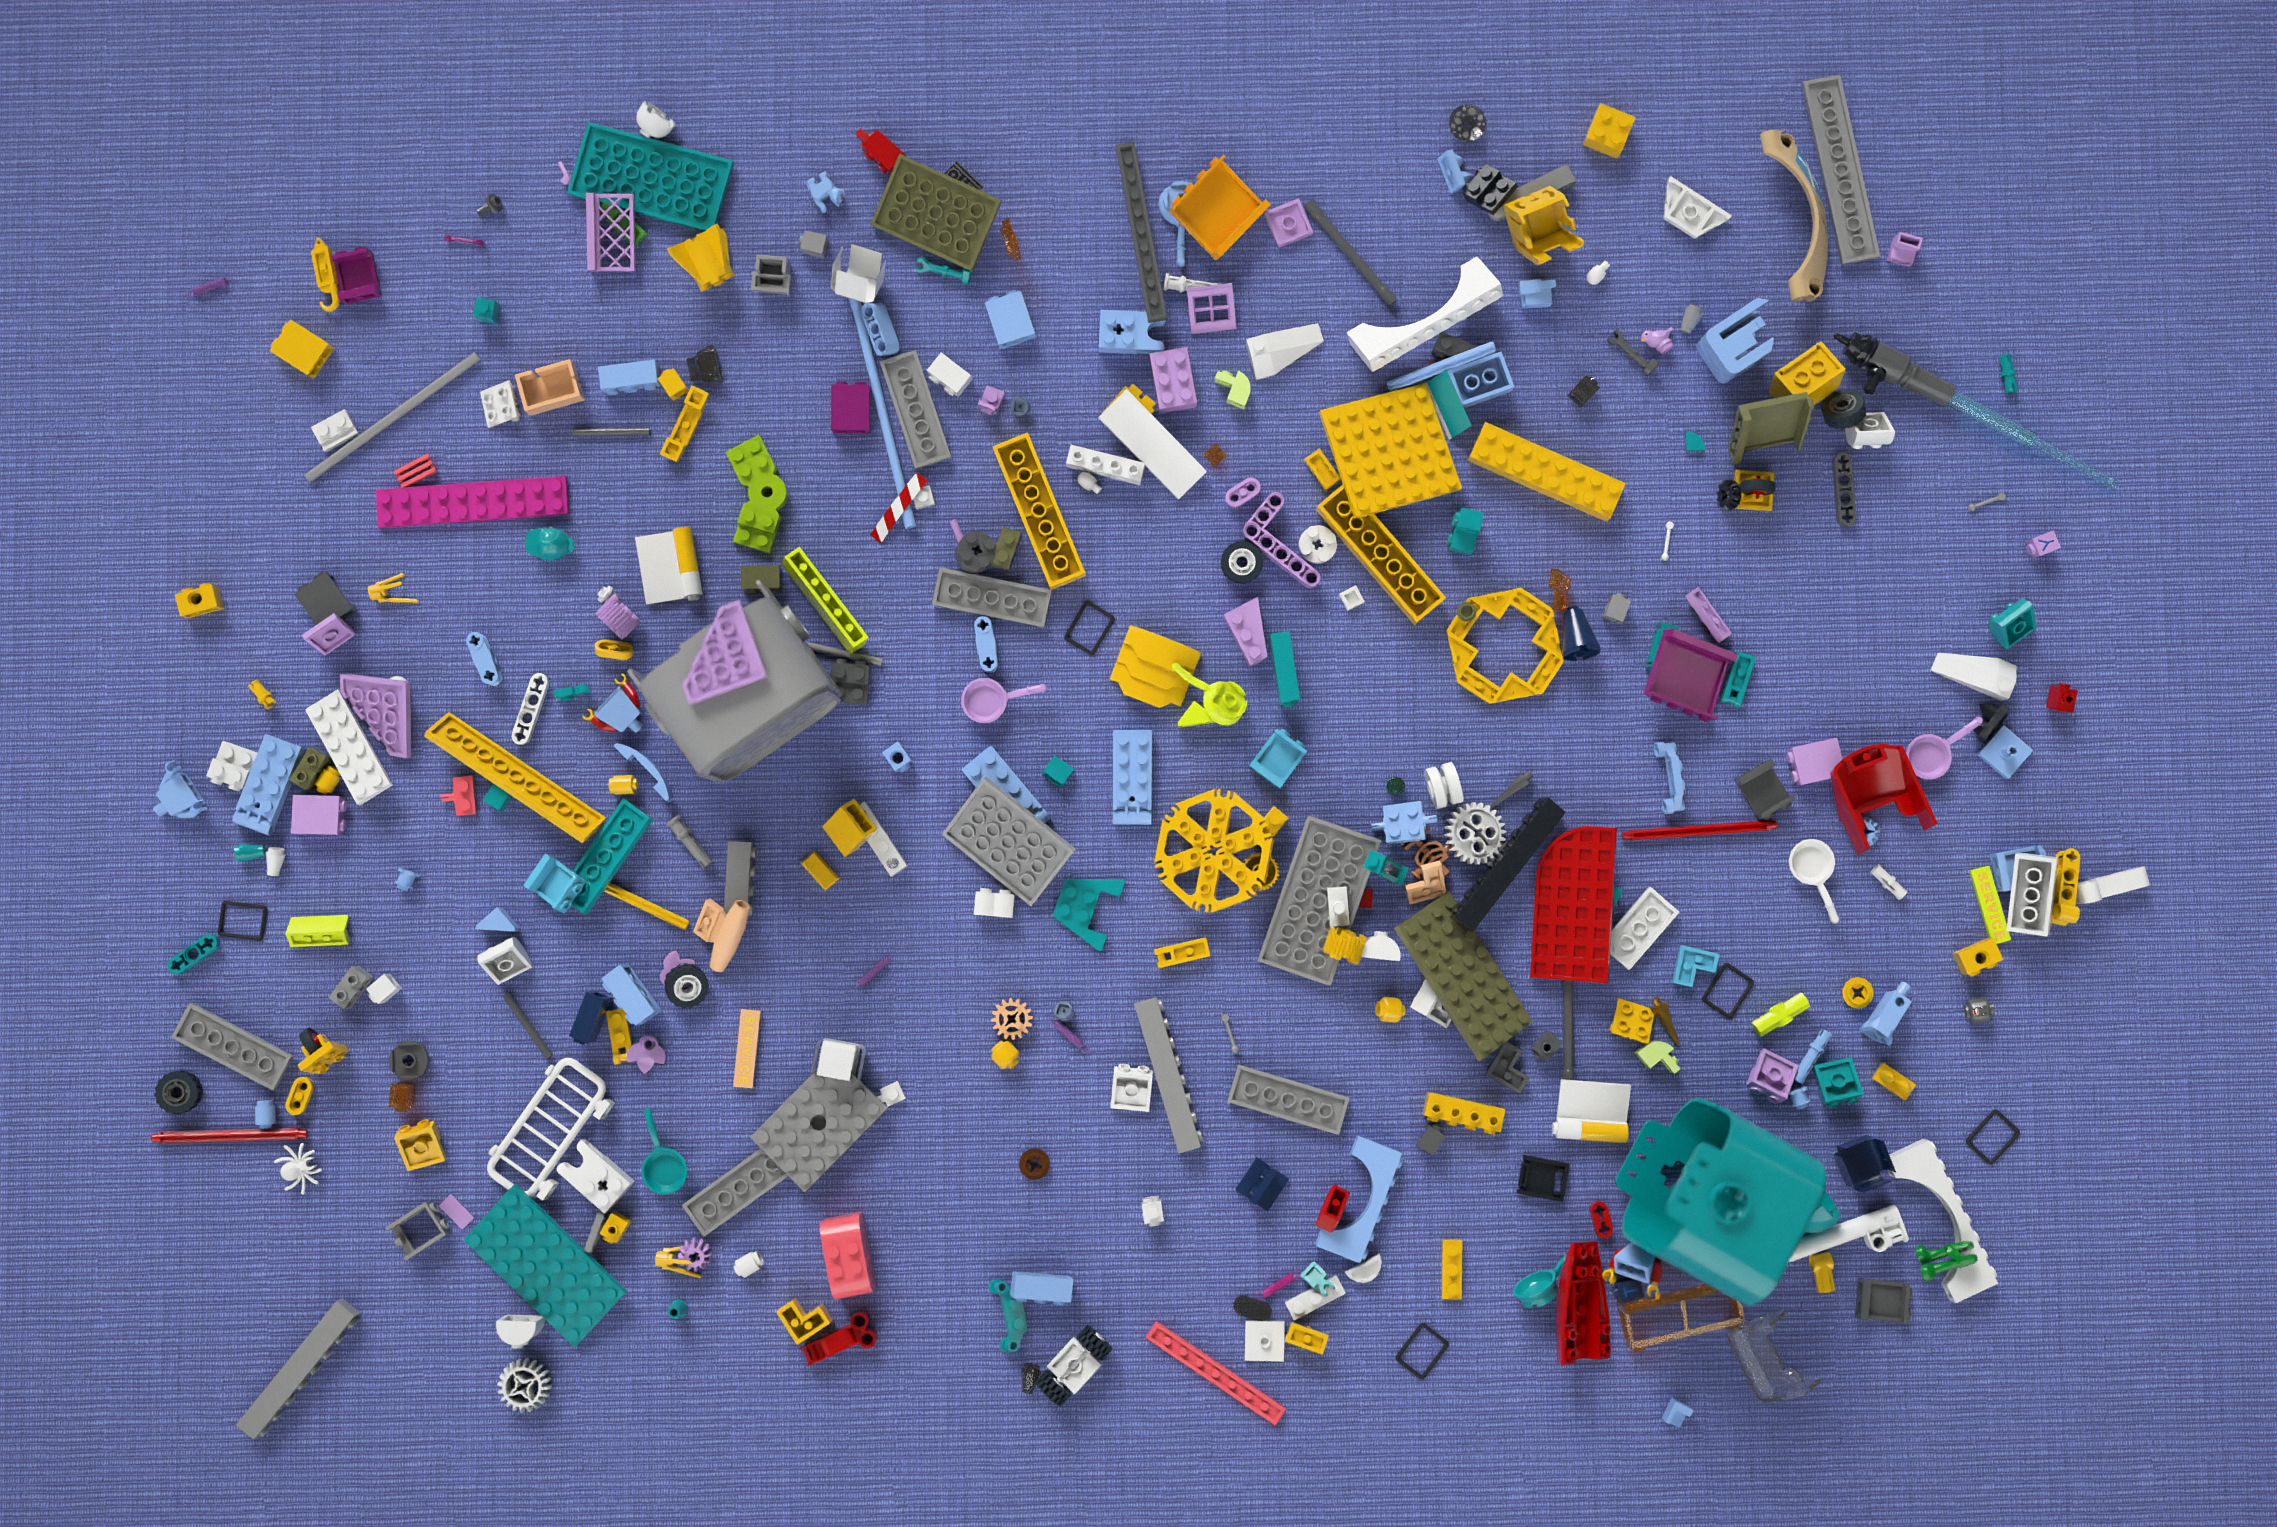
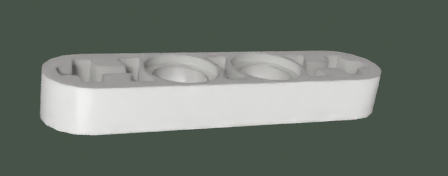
M536 673L530 679L511 736L516 744L526 745L531 740L550 683L549 678L542 673ZM542 677V681H544V684L540 685L538 688L539 691H542L541 694L532 691L533 688L537 690L538 684L536 683V679L540 680V678ZM530 696H538L539 701L536 705L529 703ZM526 713H530L533 717L532 721L528 724L523 722V716ZM520 724L525 727H529V730L524 729L523 735H525L526 738L521 739V741H519V737H517V734H521L523 731V728L520 727Z

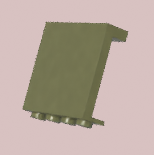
M1803 392L1739 405L1728 446L1733 465L1741 463L1743 452L1792 442H1794L1797 452L1800 451L1802 443L1805 441V433L1808 431V423L1811 421L1812 410H1814V402L1809 398L1808 393Z

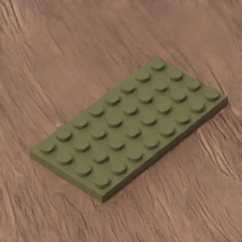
M1448 891L1396 926L1394 930L1477 1060L1480 1061L1533 1021L1475 930L1467 932L1449 917L1452 914V908L1457 902L1450 891Z

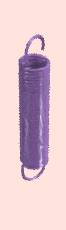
M222 277L194 287L192 292L194 296L226 286L229 282H226V279Z
M892 955L888 957V960L882 958L858 980L859 984L862 987L865 986L889 964L887 961L892 958Z
M1059 1020L1056 1022L1054 1027L1078 1049L1085 1044Z

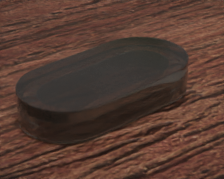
M1246 1295L1238 1296L1233 1303L1237 1314L1254 1320L1266 1321L1272 1313L1271 1307L1266 1301Z

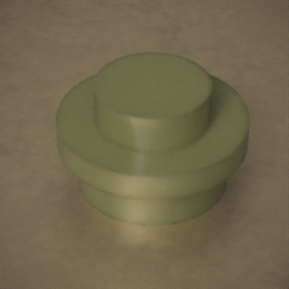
M1464 602L1458 606L1456 613L1460 620L1468 622L1475 617L1476 609L1473 604Z

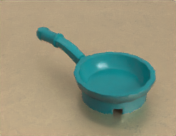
M645 1108L643 1115H645L647 1129H649L656 1149H653V1152L644 1159L641 1168L642 1179L652 1192L661 1195L671 1194L679 1190L685 1183L688 1174L687 1164L683 1156L676 1150L661 1146L662 1144L652 1115L653 1111L650 1108Z
M1566 1255L1557 1263L1553 1270L1531 1273L1515 1285L1513 1295L1522 1302L1524 1307L1530 1309L1535 1304L1540 1307L1556 1297L1555 1291H1558L1556 1277L1562 1271Z

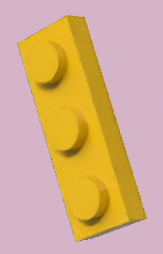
M1442 1239V1299H1462L1461 1239Z

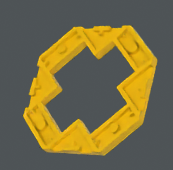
M1522 588L1467 598L1465 602L1473 604L1476 609L1475 617L1471 621L1464 622L1456 615L1446 630L1456 682L1488 704L1542 694L1564 662L1553 608ZM1511 605L1541 625L1531 642L1545 650L1546 654L1527 682L1510 672L1501 687H1498L1468 667L1479 650L1463 639L1483 610L1500 620L1508 606Z

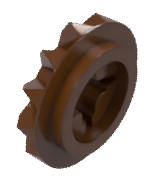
M1032 1148L1022 1154L1019 1168L1026 1178L1032 1180L1041 1179L1049 1171L1050 1160L1044 1151ZM1038 1156V1164L1043 1168L1035 1167L1031 1172L1032 1165L1027 1160L1034 1161Z

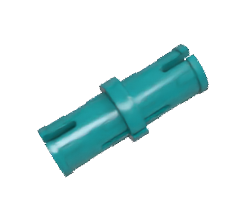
M2011 354L1999 356L2002 371L2000 376L2004 381L2005 394L2018 391L2015 374L2017 373L2013 368Z

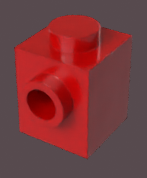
M2059 683L2058 686L2050 685L2046 708L2074 713L2078 690L2070 688L2071 685Z

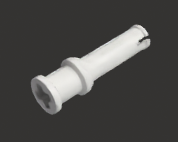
M1166 273L1163 290H1179L1182 293L1190 287L1217 285L1218 283L1186 279L1185 276H1169Z

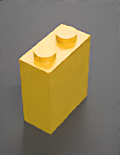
M290 319L283 326L280 336L272 342L270 352L314 379L334 350V347Z
M855 799L842 805L822 826L844 857L859 849L877 830Z

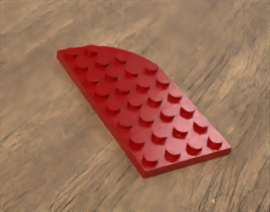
M1582 826L1571 829L1557 837L1541 856L1536 870L1530 978L1609 983L1617 842L1616 827Z

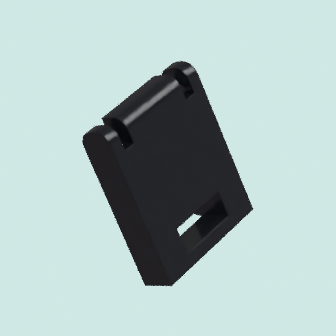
M1523 1154L1522 1158L1529 1160V1163H1521L1518 1186H1523L1524 1190L1517 1189L1516 1193L1563 1202L1570 1163ZM1555 1171L1562 1172L1559 1191L1553 1190Z

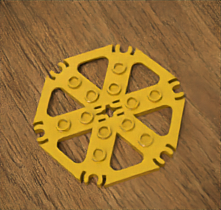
M1213 789L1176 803L1175 805L1179 809L1171 807L1175 815L1173 817L1165 815V818L1170 822L1168 823L1165 819H1162L1154 863H1158L1155 865V868L1163 867L1164 872L1159 874L1158 877L1165 878L1160 881L1193 910L1195 906V910L1200 911V907L1203 904L1207 913H1214L1252 899L1253 897L1249 893L1257 895L1253 887L1258 885L1263 888V884L1258 881L1259 879L1266 883L1274 839L1271 838L1273 833L1265 834L1264 830L1270 827V824H1262L1268 820L1237 793H1232L1229 790L1226 797L1222 796V789ZM1204 801H1209L1212 805L1207 831L1187 814L1189 807ZM1239 806L1252 818V824L1249 827L1228 834L1232 808ZM1171 830H1176L1194 846L1172 856L1165 854L1167 837ZM1260 845L1262 854L1257 871H1251L1233 855ZM1212 846H1214L1215 848H1220L1218 849V851H1216L1215 856L1214 854L1208 853L1212 850ZM1200 867L1196 891L1193 895H1188L1175 883L1174 878L1177 875ZM1220 871H1222L1239 886V893L1218 901L1215 897Z

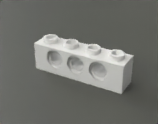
M1074 445L1070 446L1066 461L1068 468L1136 485H1141L1145 469V463Z

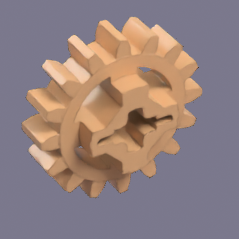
M1009 998V1003L1002 1000V1006L996 1005L998 1011H992V1014L996 1015L995 1018L991 1019L992 1022H996L993 1029H999L998 1035L1004 1033V1039H1007L1009 1035H1011L1012 1040H1015V1035L1022 1038L1021 1032L1028 1033L1029 1031L1026 1027L1032 1026L1029 1020L1033 1019V1016L1028 1015L1031 1008L1025 1009L1027 1003L1025 1002L1021 1005L1020 999L1013 1002V999ZM1016 1006L1017 1008L1015 1011H1009L1005 1007ZM1018 1012L1015 1018L1017 1022L1009 1023L1006 1026L1009 1020L1008 1014L1012 1016ZM1022 1012L1025 1015L1024 1024L1020 1021V1015ZM1000 1013L1004 1017L1002 1026L999 1021ZM1009 1027H1016L1017 1029H1019L1015 1032L1007 1031Z

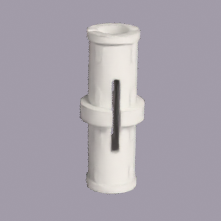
M1880 864L1871 870L1870 873L1882 883V887L1884 889L1887 888L1898 900L1906 895L1907 890L1896 881L1893 875L1890 876Z

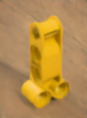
M2069 848L2055 855V857L2062 858L2058 860L2051 923L2066 926L2068 922L2075 924L2080 915L2079 908L2075 906L2080 854L2076 849Z

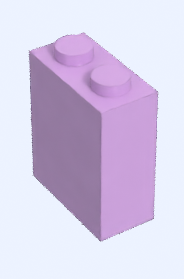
M1837 738L1788 748V753H1786L1787 761L1792 767L1791 779L1793 783L1795 782L1796 786L1831 779L1830 772L1842 760Z
M293 795L291 834L344 835L347 826L346 820H344V814L347 811L345 797Z

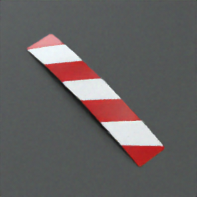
M919 473L912 477L870 534L874 539L882 543L901 514L927 483V479Z

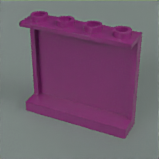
M1664 629L1644 695L1650 697L1652 702L1666 703V707L1677 710L1679 708L1683 714L1689 716L1697 715L1701 721L1718 720V717L1714 716L1713 712L1729 662H1736L1738 654L1678 630Z

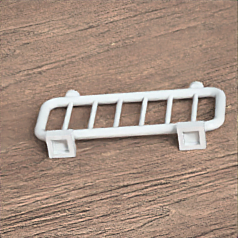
M573 1058L561 1059L556 1066L551 1064L547 1068L545 1074L548 1077L500 1146L494 1145L488 1154L492 1157L487 1164L488 1174L507 1190L514 1184L495 1170V1165L500 1158L534 1182L528 1191H524L530 1198L539 1190L540 1192L537 1194L539 1199L542 1201L549 1199L559 1182L554 1179L545 1180L594 1109L596 1111L593 1116L601 1120L607 1116L614 1106L615 1102L611 1099L601 1100L606 1092L605 1082ZM567 1065L572 1066L598 1086V1092L594 1098H591L559 1075L561 1070ZM556 1078L590 1101L582 1115L548 1091ZM545 1094L579 1117L571 1130L537 1107ZM533 1110H536L568 1134L560 1146H557L525 1123ZM522 1126L557 1150L548 1163L514 1139ZM511 1142L545 1165L537 1179L503 1155Z

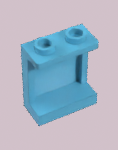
M1282 728L1281 730L1276 729L1248 766L1278 789L1281 788L1308 752L1305 750L1306 746L1299 740L1294 742L1289 738L1291 735Z
M545 853L523 886L537 893L550 903L553 909L565 913L571 907L577 894L582 891L586 881L558 859Z

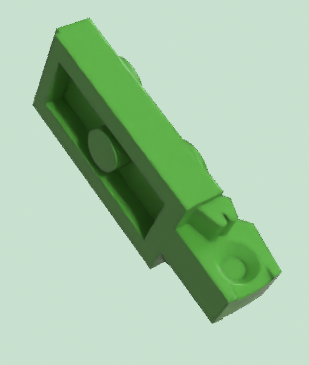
M605 201L600 207L606 211L610 205ZM614 207L608 213L614 221L622 214L617 207ZM605 216L606 221L611 225L613 222ZM624 216L617 224L625 231L630 226V220ZM635 222L636 248L648 234ZM616 225L614 226L620 234L623 233ZM625 235L624 238L630 243V239Z

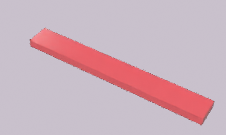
M1158 1321L1154 1323L1146 1335V1339L1275 1426L1285 1412L1286 1408Z

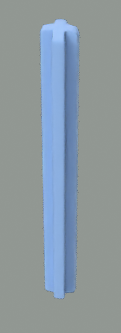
M1493 342L1483 344L1388 381L1387 387L1392 392L1442 373L1446 369L1450 370L1496 352L1495 344Z

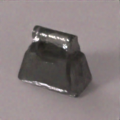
M713 345L698 351L696 356L686 359L692 382L702 380L709 383H722L724 381L718 352ZM695 364L699 365L700 372L696 371Z

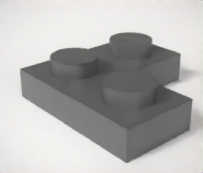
M1505 1042L1498 1050L1486 1075L1520 1094L1529 1079L1527 1075L1513 1068L1522 1050Z

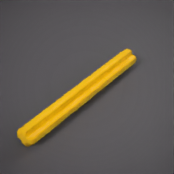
M609 883L603 891L683 930L688 927L689 920L612 883Z

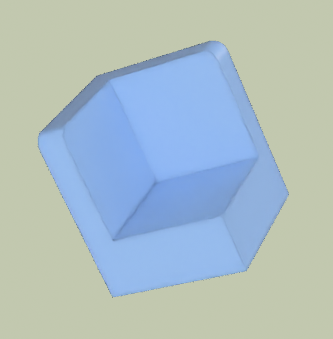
M1671 1397L1661 1419L1668 1424L1681 1427L1685 1416L1690 1417L1693 1409Z

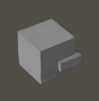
M757 254L756 271H752L751 291L790 295L791 264L788 258Z

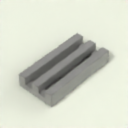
M602 1211L597 1213L584 1251L591 1253L596 1249L601 1236L599 1233L606 1222L608 1213H603Z

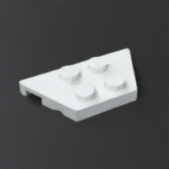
M1670 176L1667 180L1663 219L1692 238H1698L1728 221L1732 216Z

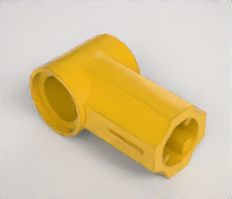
M1825 1252L1809 1255V1264L1812 1272H1814L1817 1292L1829 1293L1835 1291L1832 1274L1834 1264L1831 1253Z

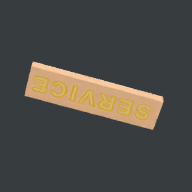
M741 1009L733 1087L754 1088L761 1011Z

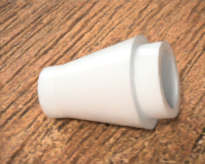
M279 847L268 848L266 852L267 875L279 876L286 856L284 853L285 849Z

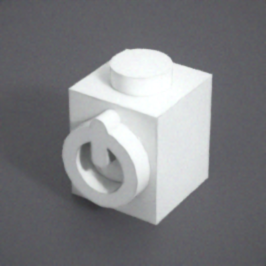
M1159 1196L1143 1198L1144 1224H1149L1150 1227L1161 1225L1160 1222L1164 1221L1161 1199H1159Z

